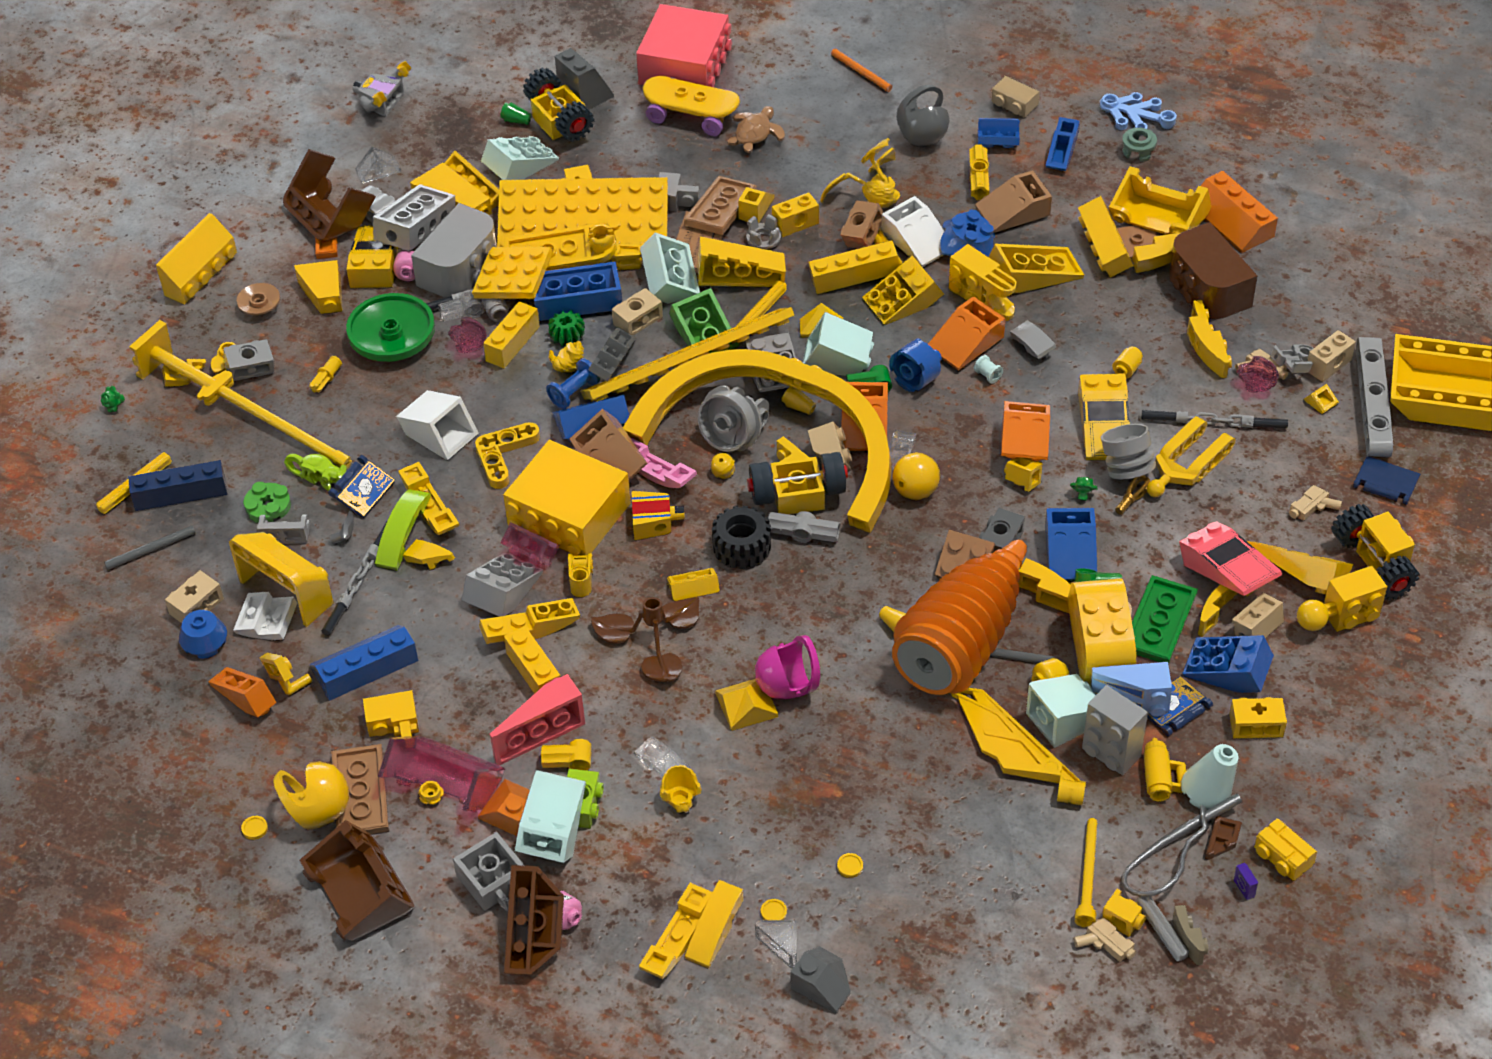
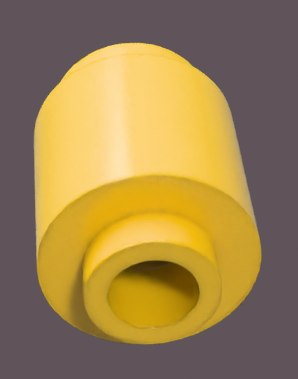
M1133 346L1124 349L1112 364L1115 374H1125L1126 379L1130 378L1141 365L1143 354L1138 348Z

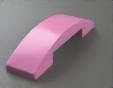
M631 438L648 463L638 472L647 479L665 487L681 488L697 475L696 470L682 463L674 466L649 453L647 445Z

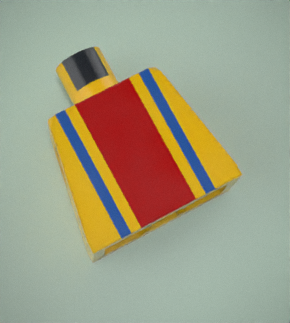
M632 491L634 540L670 534L672 532L671 520L685 519L684 505L670 506L669 494Z

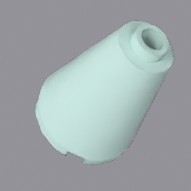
M1226 744L1217 745L1184 773L1181 780V789L1183 794L1186 792L1189 796L1191 804L1198 808L1204 805L1206 810L1231 797L1238 763L1236 750Z

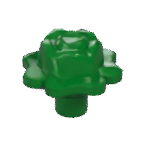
M115 386L106 387L105 392L101 394V404L107 408L108 412H117L118 406L125 400L124 395L120 394Z
M1077 477L1076 482L1070 483V487L1078 492V500L1087 501L1088 494L1093 490H1098V486L1093 485L1092 478Z

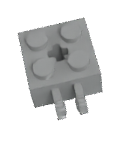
M495 832L453 858L456 876L484 911L498 902L505 911H508L509 899L507 897L510 891L511 865H524L502 837Z

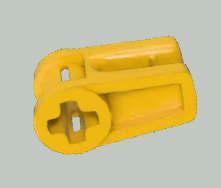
M617 244L613 257L604 263H608L610 260L616 262L617 270L640 269L642 267L641 245Z

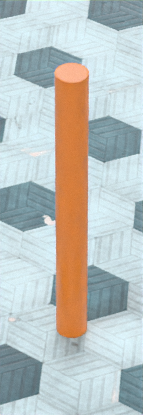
M836 48L831 51L833 57L887 92L892 90L891 84Z

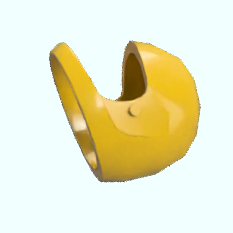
M310 762L306 767V788L292 775L283 770L276 773L273 780L276 792L284 807L293 819L305 829L311 830L325 826L336 820L347 808L349 786L344 775L334 765L323 762ZM283 780H285L292 787L295 793H290L287 791L283 783Z

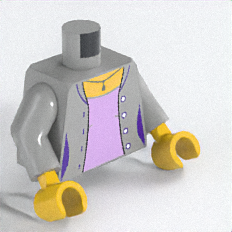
M406 61L401 62L397 66L398 70L390 75L371 74L365 82H354L353 92L358 93L360 104L367 112L373 111L386 117L405 94L402 79L407 77L408 71L411 70L410 65Z

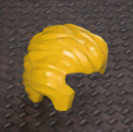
M888 177L887 184L881 180L866 182L862 186L864 197L868 202L879 203L881 208L893 205L900 197L899 191L895 189L894 180Z
M580 341L566 343V346L559 351L558 356H554L553 351L550 350L549 360L552 363L553 369L563 373H573L576 371V363L584 358L583 345Z
M685 765L671 766L662 778L660 797L664 802L676 809L677 813H687L689 808L692 807L693 798L701 794L702 789L696 774L690 768H687Z

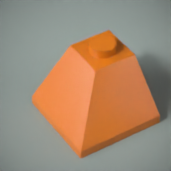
M504 779L478 815V819L517 836L530 790Z

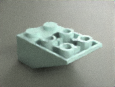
M529 136L528 138L488 139L481 162L502 180H524L555 163L559 157L534 136Z
M537 770L519 824L515 851L563 863L570 859L574 853L586 781Z

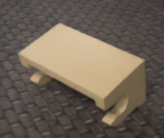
M1262 593L1232 619L1235 635H1264L1266 638L1284 622L1283 602Z

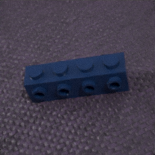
M221 460L128 476L130 496L135 511L228 495L226 477Z

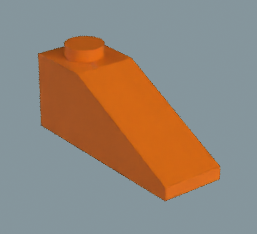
M226 667L208 681L214 689L242 711L255 717L265 715L269 712L270 707L277 703L263 679Z

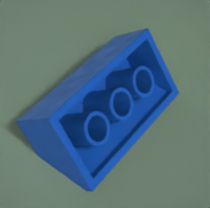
M616 262L546 271L536 297L533 299L534 307L538 309L539 321L549 320L554 317V314H561L562 310L564 313L572 310L573 314L579 313V315L612 311V308L622 303V292Z
M397 625L313 662L309 666L330 701L417 662L418 656L415 642L404 626Z

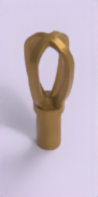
M1142 475L1131 480L1127 493L1115 508L1118 514L1122 515L1130 504H1133L1135 500L1140 499L1147 493V485L1150 482L1149 477ZM1144 481L1145 483L1132 495L1131 493L1135 487Z

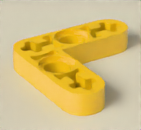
M531 422L484 434L476 439V451L491 487L503 489L509 484L508 469L501 453L537 443L540 439L537 424ZM506 437L513 438L511 442L502 441ZM490 459L498 460L495 464L486 463ZM496 472H499L500 479L495 476Z

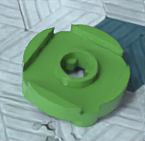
M260 481L254 483L243 501L249 518L259 523L260 515H266L265 520L274 522V518L279 516L283 518L291 508L287 487L277 483H264ZM266 501H271V503L269 502L267 503V505L263 504Z

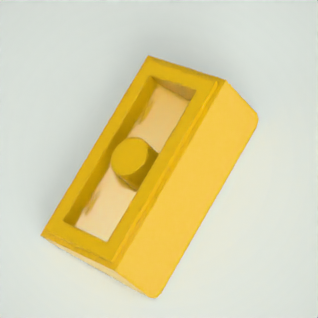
M713 568L669 576L667 578L674 601L720 591L718 576Z

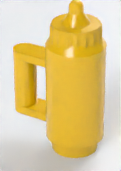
M1153 738L1152 741L1145 745V752L1143 754L1147 793L1154 801H1165L1170 798L1172 791L1183 793L1181 780L1186 772V764L1170 760L1169 751L1165 743L1157 738ZM1171 770H1176L1177 783L1172 782Z

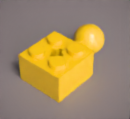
M1373 566L1331 579L1328 583L1324 604L1318 600L1303 602L1297 610V620L1304 629L1309 631L1322 629L1329 620L1337 632L1351 629L1367 621H1374L1380 617L1387 585Z

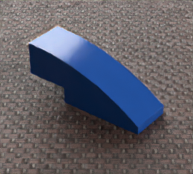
M1059 117L1048 154L1046 168L1067 170L1077 141L1080 120Z

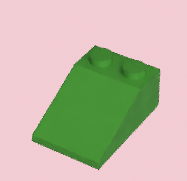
M711 288L671 305L669 315L678 333L688 346L731 329ZM730 342V347L723 349L721 351L735 349L739 347L740 344L737 342ZM710 350V351H709V354H710V353H714V352H719V351L716 350V351H713V352H712V351Z

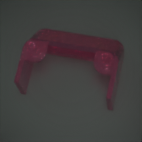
M392 737L389 739L378 777L397 778L396 782L404 786H411V783L423 784L427 781H435L442 787L444 793L459 799V802L463 804V810L477 812V810L483 809L503 778L505 768L426 737Z

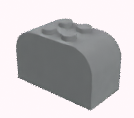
M458 203L411 255L416 286L446 298L450 297L451 294L471 290L476 284L488 252L492 247H497L493 219L482 211Z

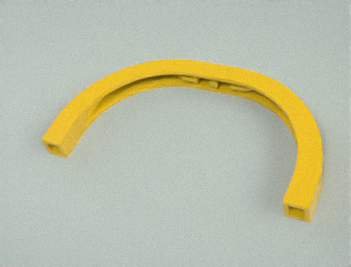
M749 349L725 350L706 354L685 362L661 377L647 390L623 426L630 438L648 445L658 425L669 410L683 397L699 387L732 377L770 379L830 401L846 412L861 430L868 447V464L863 484L847 513L850 526L871 533L882 512L890 489L892 473L888 440L883 424L870 402L852 385L822 370L816 365L810 366L802 363L799 359H790L771 352Z

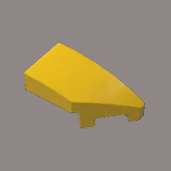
M418 539L403 554L406 562L427 563L430 570L436 568V565L442 560L450 562L455 559L451 551Z

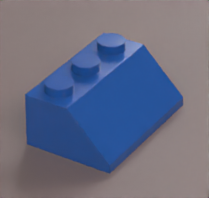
M615 395L598 402L593 401L552 412L562 439L569 438V442H571L570 438L601 409L614 416L622 427L629 418L624 395Z

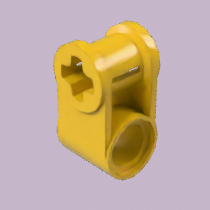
M592 553L582 556L568 554L571 593L576 597H585L592 590L593 555Z

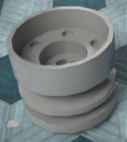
M1126 424L1109 429L1102 434L1101 442L1104 454L1108 455L1105 461L1110 477L1114 479H1131L1148 474L1155 469L1154 452L1152 448H1149L1152 442L1148 426L1143 424Z

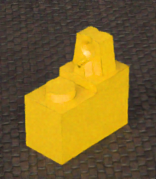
M412 690L363 699L369 737L394 733L395 737L401 736L403 747L413 746L412 733H418L419 726Z

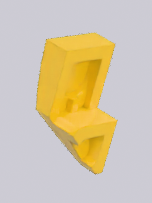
M206 359L186 360L188 364L200 371L206 365ZM163 365L162 372L165 386L188 385L191 382L190 379Z

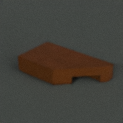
M1217 816L1205 859H1212L1236 848L1242 822Z

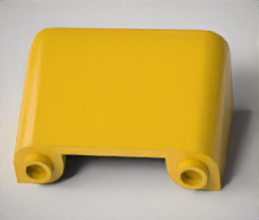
M1131 166L1109 205L1110 214L1116 222H1125L1166 235L1182 233L1198 227L1211 210L1208 188L1198 186L1195 192L1189 189L1186 194L1152 184L1150 177L1143 179L1139 175L1140 169Z

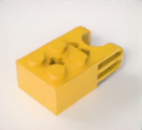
M969 244L950 256L949 289L965 300H969L974 296L1006 318L1005 321H1009L1014 317L1015 306L1007 298L1016 291L1017 282L1013 277L1000 270L998 263Z

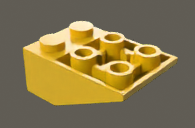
M911 256L862 298L883 324L887 325L927 309L942 297L944 293L918 261Z

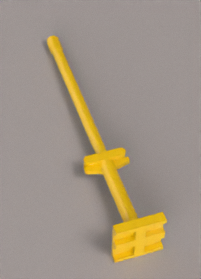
M159 320L129 346L130 350L135 353V356L132 358L133 364L138 366L139 370L136 372V376L142 380L162 363L202 386L197 399L200 401L204 399L205 405L210 406L219 397H223L307 447L324 455L336 465H346L347 468L351 465L352 460H350V456L333 449L229 389L234 384L232 372L225 370L211 377L174 356L165 322Z

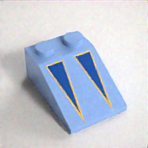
M1168 662L1092 668L1091 690L1095 696L1107 685L1146 710L1152 716H1162L1165 712L1170 711L1172 685Z

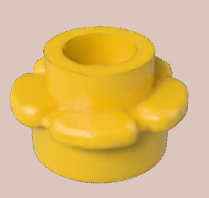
M427 781L420 787L418 792L419 799L424 804L434 805L441 800L444 791L437 782Z

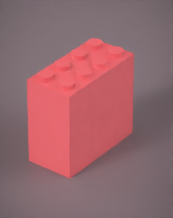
M660 4L636 53L639 85H644L652 77L666 76L714 87L715 78L720 75L721 64L725 63L726 53L732 47V39H729L731 24L729 23L728 15Z

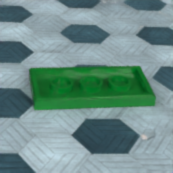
M1154 575L1151 576L1132 621L1136 655L1157 662H1168L1169 665L1197 596L1198 589Z

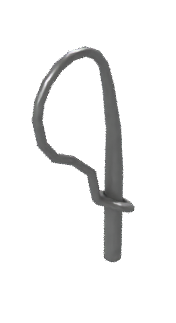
M1236 793L1206 810L1204 805H1201L1198 816L1159 839L1127 866L1122 874L1124 889L1134 896L1149 897L1163 893L1173 886L1185 870V857L1190 844L1208 830L1210 820L1242 803L1241 797ZM1202 825L1199 831L1186 840L1180 856V867L1173 879L1163 887L1153 891L1142 892L1129 887L1127 876L1133 868L1167 844Z

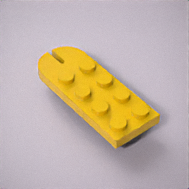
M600 223L504 238L505 247H550L553 254L546 271L604 263L613 257L617 249L613 229L608 225Z

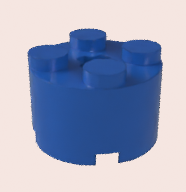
M916 338L890 357L889 368L891 372L894 370L897 376L894 379L899 386L909 392H914L915 390L922 389L939 376L942 357L938 350H933L930 345Z

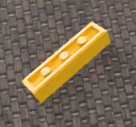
M454 151L444 164L489 197L491 209L499 205V188L458 152Z

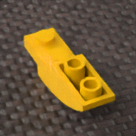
M1193 301L1192 314L1189 317L1187 328L1189 340L1201 360L1217 375L1227 378L1228 369L1232 367V359L1230 355H1227L1226 339H1222L1220 330L1214 331L1213 325L1209 324V311L1204 308L1203 301Z
M573 598L528 605L524 613L480 620L479 628L486 644L504 641L505 635L523 626L527 627L534 639H538L572 624L580 619V613Z

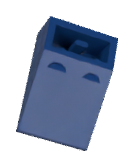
M1047 508L1045 535L1048 569L1054 571L1066 581H1074L1075 570L1079 568L1097 571L1094 508Z
M1264 635L1200 637L1195 639L1182 674L1184 677L1237 693L1261 692L1274 655Z

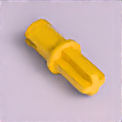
M331 356L324 367L318 369L316 377L309 384L312 392H321L325 385L334 379L333 375L342 365V361L338 357Z

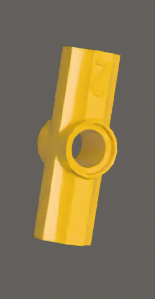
M974 145V147L969 149L971 196L976 200H982L989 194L987 148H984L982 145Z

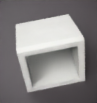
M427 390L396 416L405 435L446 460L450 459L479 434L462 398L459 396Z

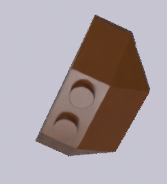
M511 865L504 973L532 975L561 950L564 894L538 866Z

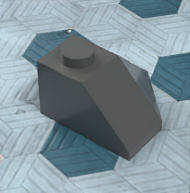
M820 946L806 951L790 972L792 990L836 1014L851 994L842 958Z

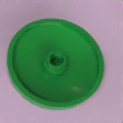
M388 293L372 297L358 305L347 320L346 331L350 345L363 357L384 362L397 361L417 354L429 344L435 332V322L430 307L421 299L403 293Z

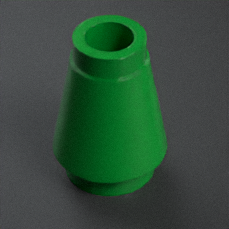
M510 102L503 105L500 117L505 122L529 125L532 114Z

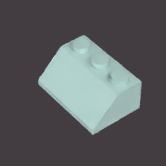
M654 233L640 247L649 291L667 304L678 302L700 293L689 244Z

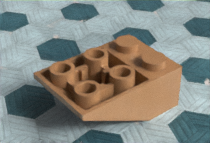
M1032 170L1013 176L977 202L975 207L980 215L993 226V233L1050 216L1052 196Z
M601 409L570 438L578 452L627 472L629 480L648 464L619 421L604 409Z

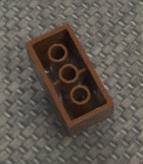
M1210 222L1184 231L1176 236L1173 243L1169 278L1174 288L1179 290L1187 303H1190L1193 307V301L1202 300L1204 308L1208 309L1209 318L1211 319L1225 318L1252 308L1258 276Z

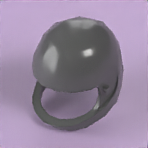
M923 85L913 90L902 100L897 109V124L903 137L917 147L936 144L948 131L949 114L946 109L941 107L943 92L934 85ZM928 91L938 93L934 106L923 109L917 107V98L921 94Z

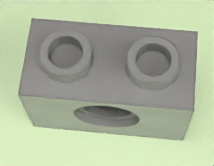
M267 339L223 348L224 364L226 370L232 372L234 381L274 373V359Z

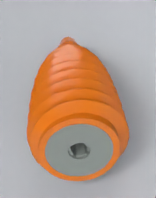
M1022 540L1012 541L1002 549L969 559L964 564L956 566L950 573L944 575L936 584L931 586L918 599L916 604L909 608L905 616L897 622L894 629L892 657L896 668L910 684L926 693L934 695L961 693L971 686L973 679L979 675L982 666L989 660L990 654L996 650L998 641L1002 639L1005 628L1010 624L1011 614L1015 611L1016 597L1019 594V568L1022 567V561L1027 552L1025 542Z

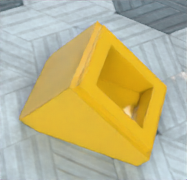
M1327 384L1304 398L1309 405L1321 414L1339 403Z

